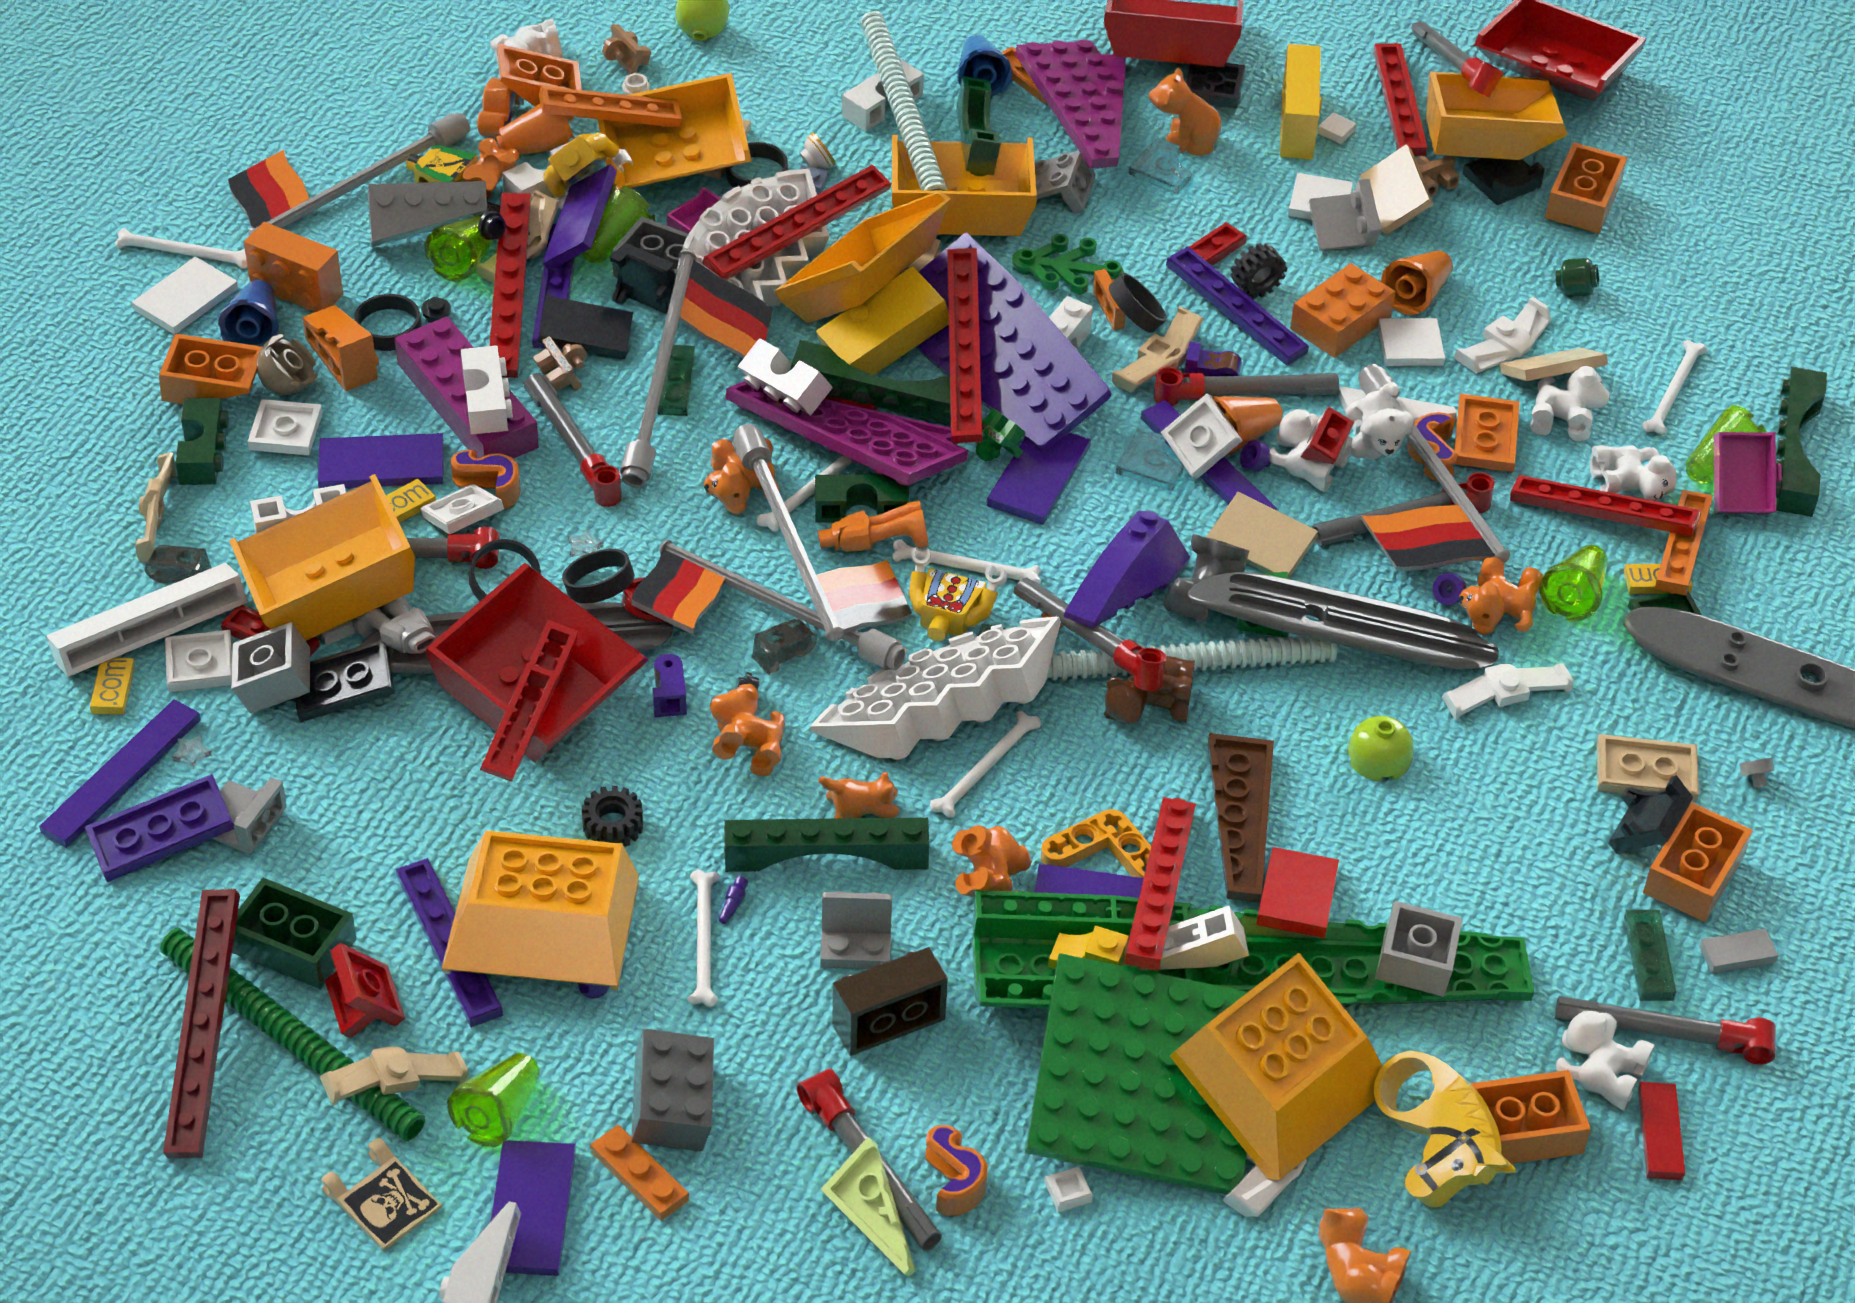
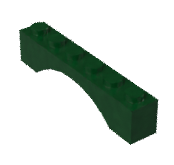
M962 76L956 110L965 169L975 176L994 175L1001 142L999 133L990 132V81Z
M803 340L799 341L791 364V370L798 361H801L819 371L833 387L827 395L861 404H872L878 408L951 426L950 377L943 376L923 381L885 379L865 373L841 359L830 347Z
M1791 366L1788 378L1783 377L1780 395H1783L1784 398L1781 397L1778 415L1783 416V418H1779L1776 435L1781 436L1776 443V456H1780V459H1776V463H1781L1782 479L1781 482H1776V511L1813 517L1819 498L1821 474L1806 457L1800 443L1799 431L1809 420L1820 414L1826 394L1827 372Z
M928 817L724 820L725 872H759L787 859L816 854H844L867 858L882 863L894 870L928 869L929 866Z

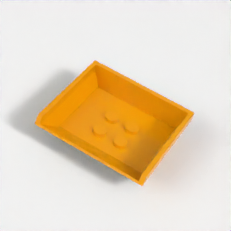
M1430 72L1426 121L1435 155L1520 160L1568 135L1548 79L1502 76L1491 96L1486 97L1469 87V82L1463 78L1462 74Z
M732 73L630 94L631 96L677 100L682 116L679 128L598 119L600 133L605 134L619 147V150L625 149L633 162V165L628 162L622 164L624 172H619L612 158L605 160L606 166L611 164L617 170L611 192L752 162Z
M892 135L893 207L895 208L938 192L921 190L904 142L898 140V135ZM1027 138V143H1001L994 175L986 174L983 177L975 176L966 171L962 142L930 141L948 191L943 192L951 199L937 234L963 235L967 232L969 235L1021 236L1036 207L1037 200L1033 138Z
M940 190L862 220L774 291L785 306L807 324L862 305L933 246L951 199Z
M375 474L369 476L371 482L238 542L236 538L229 540L259 614L267 627L273 629L292 622L306 641L413 592L415 555Z
M485 830L468 861L442 965L443 973L450 974L452 970L610 986L611 990H618L639 886V874L623 844Z
M1300 953L1205 1025L1170 1055V1058L1268 1180H1281L1375 1101V1079L1383 1066L1366 1034Z

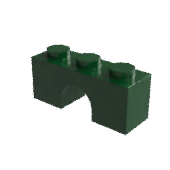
M184 398L181 423L185 441H178L175 460L179 485L217 484L218 472H223L224 467L223 454L220 452L221 450H226V434L223 432V429H228L229 426L228 411L222 409L221 398Z
M885 474L815 475V523H835L846 517V513L850 508L857 505L869 506L876 511L877 515L909 503L908 485H901L895 479Z

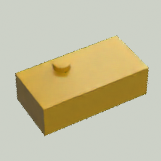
M1288 44L1282 83L1280 157L1313 159L1319 113H1321L1322 97H1320L1321 46Z
M912 266L888 282L862 305L846 310L816 330L821 345L830 347L841 359L865 373L875 375L949 325V311L945 300Z

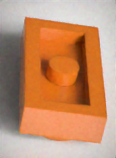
M1106 269L1095 271L1093 294L1113 330L1125 328L1126 315L1116 304L1109 292V285L1114 279L1111 280Z

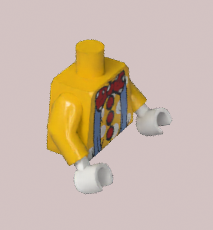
M603 133L581 134L548 158L549 167L543 173V180L555 199L560 201L559 208L562 210L568 193L566 189L607 158H612L617 170L624 172L622 164L628 162L633 165L628 152L625 149L619 150V147Z
M917 547L912 550L911 555L912 561L915 564V571L911 572L909 598L914 612L921 615L920 625L928 628L927 635L934 641H943L946 634L955 636L965 634L970 627H975L990 617L998 596V592H996L997 587L1004 585L1007 581V574L1004 569H1002L999 578L992 579L995 567L994 565L988 566L985 574L989 584L986 588L987 582L929 568L927 573L924 572L925 567L931 561L929 549L927 548V557L924 560H917L915 558Z

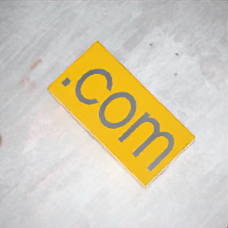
M419 479L386 495L399 523L421 512L420 508L436 501V496Z
M1625 564L1623 572L1628 594L1667 593L1655 590L1661 564ZM1691 581L1688 588L1690 594L1693 587Z
M112 658L99 664L90 703L91 714H125L135 669L134 658Z

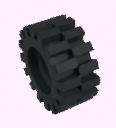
M1258 243L1256 248L1253 246L1248 247L1249 251L1247 253L1244 251L1240 253L1241 259L1236 258L1234 260L1236 266H1231L1232 273L1230 276L1233 282L1249 297L1251 296L1252 299H1257L1258 295L1264 297L1266 291L1269 294L1274 291L1272 287H1279L1281 284L1279 279L1284 280L1286 276L1284 272H1287L1286 262L1274 247L1268 243L1264 245Z
M606 786L601 787L600 794L594 790L590 793L591 799L586 797L584 805H582V824L586 838L588 840L591 838L592 841L623 843L625 847L630 845V839L635 842L638 839V833L641 834L643 831V808L641 800H637V794L632 792L629 795V789L625 787L620 792L618 791V786H612V791H607ZM609 813H618L625 816L616 822H607L600 819Z

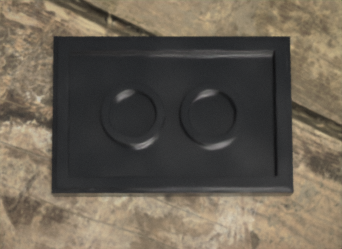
M546 295L537 343L543 344L542 340L550 336L557 347L563 348L566 344H578L589 353L626 359L633 312Z
M379 640L310 661V692L295 698L297 716L300 721L304 722L395 694L389 646Z

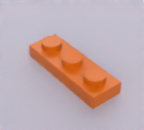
M619 1124L590 1144L591 1153L660 1221L667 1218L689 1201V1192L638 1143H631V1136Z

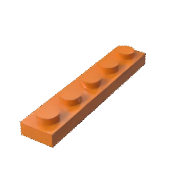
M541 86L539 92L542 113L678 128L682 121L677 100Z
M1682 490L1678 506L1700 510V519L1692 537L1670 532L1656 579L1655 590L1665 591L1670 594L1687 595L1713 495Z

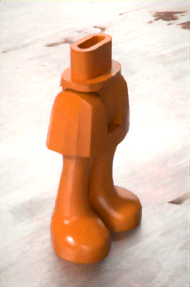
M920 501L907 503L877 516L868 517L865 511L862 510L832 523L830 529L818 531L821 549L835 546V550L838 551L840 546L845 552L872 549L874 543L899 535L910 536L918 548L929 547Z

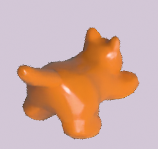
M492 138L483 139L479 143V161L466 168L462 175L466 182L486 181L487 199L491 198L492 191L502 179V173L516 167L517 160L520 157L516 149L508 151L498 147L496 140Z
M887 772L882 773L873 782L858 781L850 778L833 780L824 776L819 778V783L824 789L828 790L826 793L827 800L835 805L836 813L834 819L861 818L864 814H873L880 818H894L899 813L898 807L891 803L897 797L898 790L889 780Z

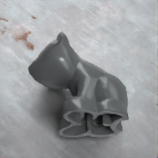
M1193 534L1191 548L1197 553L1193 577L1177 578L1171 583L1164 599V607L1166 610L1173 611L1182 617L1204 622L1209 617V609L1192 602L1187 595L1189 590L1198 582L1215 575L1245 572L1250 550Z

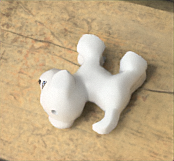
M553 19L545 20L536 25L520 27L514 37L502 34L491 41V49L495 53L497 64L498 44L563 58L556 24H554Z
M1580 367L1567 380V390H1561L1551 385L1555 382L1553 376L1541 378L1538 382L1539 392L1536 397V405L1532 410L1531 430L1535 434L1548 435L1555 416L1568 423V434L1571 439L1578 442L1587 440L1590 437L1593 421L1592 412L1588 409L1603 408L1610 401V393L1603 385L1600 375L1592 367Z
M1394 382L1384 385L1380 391L1368 393L1363 399H1357L1347 406L1345 411L1347 418L1353 422L1362 420L1360 433L1352 438L1351 455L1353 457L1376 460L1382 455H1393L1399 449L1405 435L1411 433L1414 422L1413 416L1408 411L1401 412L1394 409L1392 395L1396 396L1399 392V387Z
M1293 410L1282 419L1276 435V441L1285 448L1293 447L1295 449L1284 455L1271 448L1269 462L1275 466L1286 468L1291 475L1305 479L1318 490L1326 492L1333 480V477L1329 475L1334 465L1344 468L1350 457L1352 437H1347L1334 464L1303 459L1300 456L1320 417L1306 410Z
M1604 445L1593 446L1589 464L1592 478L1601 479L1604 477L1606 485L1600 486V491L1619 494L1622 491L1640 490L1646 500L1659 501L1671 494L1676 488L1677 474L1675 467L1666 456H1659V452L1655 448L1646 447L1638 450L1634 446L1608 447ZM1649 460L1648 464L1642 465L1643 461Z
M1583 1011L1572 1019L1568 1029L1563 1033L1562 1042L1568 1050L1586 1054L1589 1058L1581 1066L1571 1065L1565 1058H1559L1555 1064L1556 1070H1569L1572 1079L1578 1081L1584 1089L1601 1094L1611 1104L1625 1111L1633 1095L1632 1090L1637 1083V1079L1630 1075H1623L1619 1078L1616 1075L1620 1072H1625L1642 1078L1650 1062L1655 1045L1643 1040L1638 1041L1632 1048H1626L1613 1040L1617 1021L1612 1015L1595 1011Z

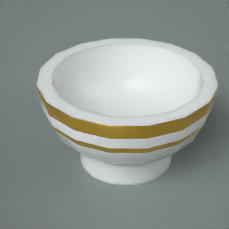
M812 132L805 140V149L799 153L808 167H819L820 169H829L835 166L836 162L829 150L816 134Z

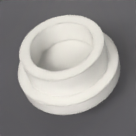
M639 73L626 76L622 84V91L625 95L650 90V84L646 77Z

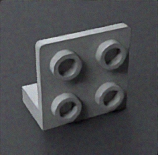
M1080 151L1063 153L1056 158L1040 160L1035 163L1037 199L1061 192L1063 201L1069 205L1074 214L1084 211L1096 174L1089 167Z
M1370 179L1358 180L1355 190L1351 194L1311 198L1308 204L1320 251L1375 245L1382 229Z
M272 777L263 788H259L257 791L232 781H228L224 785L220 793L234 823V829L212 838L213 840L251 855L287 808L283 782Z
M823 892L820 967L871 969L876 964L890 962L891 894H880L877 892Z

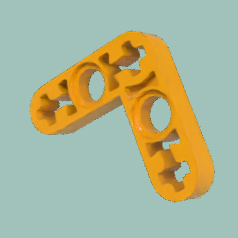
M1108 809L1045 839L1041 847V861L1046 865L1068 867L1108 848L1132 877L1144 878V867L1147 866L1151 845L1125 814L1115 809ZM1080 835H1087L1093 841L1088 844H1081L1075 838ZM1126 844H1134L1140 850L1136 853H1128L1122 847Z

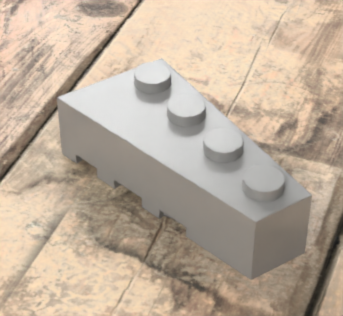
M486 181L369 184L368 205L371 248L380 246L383 243L398 241L412 235L434 231V229L482 217L487 212Z

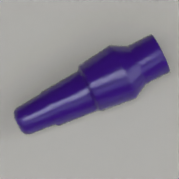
M737 876L734 883L728 887L725 897L726 901L718 919L720 923L726 924L746 896L745 889L749 883L746 878Z

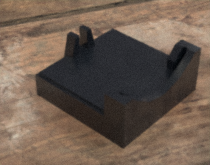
M1227 62L1224 67L1190 64L1186 84L1194 94L1201 97L1209 105L1237 109L1241 96L1245 65Z
M1479 158L1464 164L1463 175L1498 206L1541 188L1545 168L1539 162L1534 163L1530 167L1523 159Z
M625 242L610 257V262L616 265L618 271L617 284L612 301L623 305L630 298L667 314L675 284L674 263Z
M1677 775L1672 776L1666 788L1659 792H1645L1632 787L1626 788L1621 798L1629 808L1609 839L1608 844L1618 854L1668 842L1694 797Z

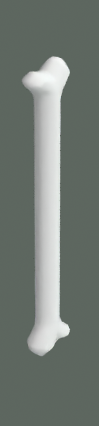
M125 228L118 231L117 235L119 238L115 241L118 249L127 246H137L237 264L241 269L247 268L245 249L234 252L135 235Z
M1690 340L1683 341L1682 347L1686 354L1653 418L1642 423V428L1645 432H1655L1660 436L1667 434L1668 430L1663 422L1696 358L1706 354L1707 347L1704 344H1695Z
M843 455L819 475H838L853 462L849 457ZM815 478L784 502L788 513L792 512L815 493ZM773 511L757 516L758 526L768 527L772 532L779 531V525Z
M903 540L895 541L893 543L895 552L892 555L894 562L912 559L911 553L915 547L907 545ZM917 548L915 558L917 560H924L927 557V549ZM929 550L931 554L930 563L984 574L988 566L994 565V576L1000 577L1001 571L1004 569L1009 579L1020 581L1027 577L1039 585L1041 583V579L1038 577L1041 569L1038 565L1023 569Z
M1018 711L1016 713L1017 724L944 797L931 800V811L942 812L947 818H954V805L1026 732L1040 728V718L1028 716L1024 711Z
M696 869L690 876L691 880L697 885V989L688 996L687 1000L692 1005L703 1003L707 1007H713L717 1004L718 997L711 991V887L720 879V874L715 871L705 873L700 869Z

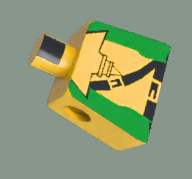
M435 145L423 157L414 153L410 154L406 161V168L414 172L415 183L466 182L462 177L464 170L476 164L478 159L475 153Z

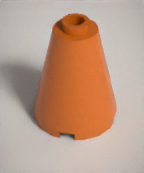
M540 103L499 129L501 135L497 136L496 139L501 149L506 151L516 149L519 155L550 152L568 143L569 139L574 136L566 115L542 113Z
M1437 250L1397 259L1390 263L1382 273L1381 282L1396 291L1393 309L1406 315H1416L1426 310L1452 273L1453 262L1447 253Z
M1212 397L1243 440L1225 456L1232 455L1243 448L1250 440H1256L1278 427L1282 421L1283 410L1273 398Z

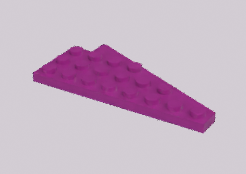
M1080 39L1076 42H1029L1016 45V57L1091 169L1117 167L1120 150L1126 57H1116L1114 54H1101L1092 41Z
M745 381L726 388L725 399L737 404L739 408L750 410L764 420H771L781 425L785 430L794 431L804 436L808 441L817 442L827 447L829 451L847 456L852 462L866 465L872 468L875 473L885 474L895 479L901 485H913L917 481L932 477L936 473L951 469L967 461L968 449L957 445L959 443H952L951 428L828 399H823L810 416L802 410H799L797 413L792 411L783 403L784 400L779 399L775 401L763 391V388L760 387L758 390H755Z

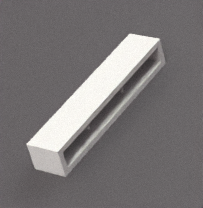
M223 563L46 635L55 663L69 677L248 602L239 574L227 563Z

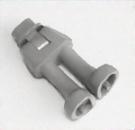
M404 596L352 620L355 632L361 637L367 639L373 633L379 631L382 642L402 653H423L437 639L425 613L419 608H413L410 611L409 603Z

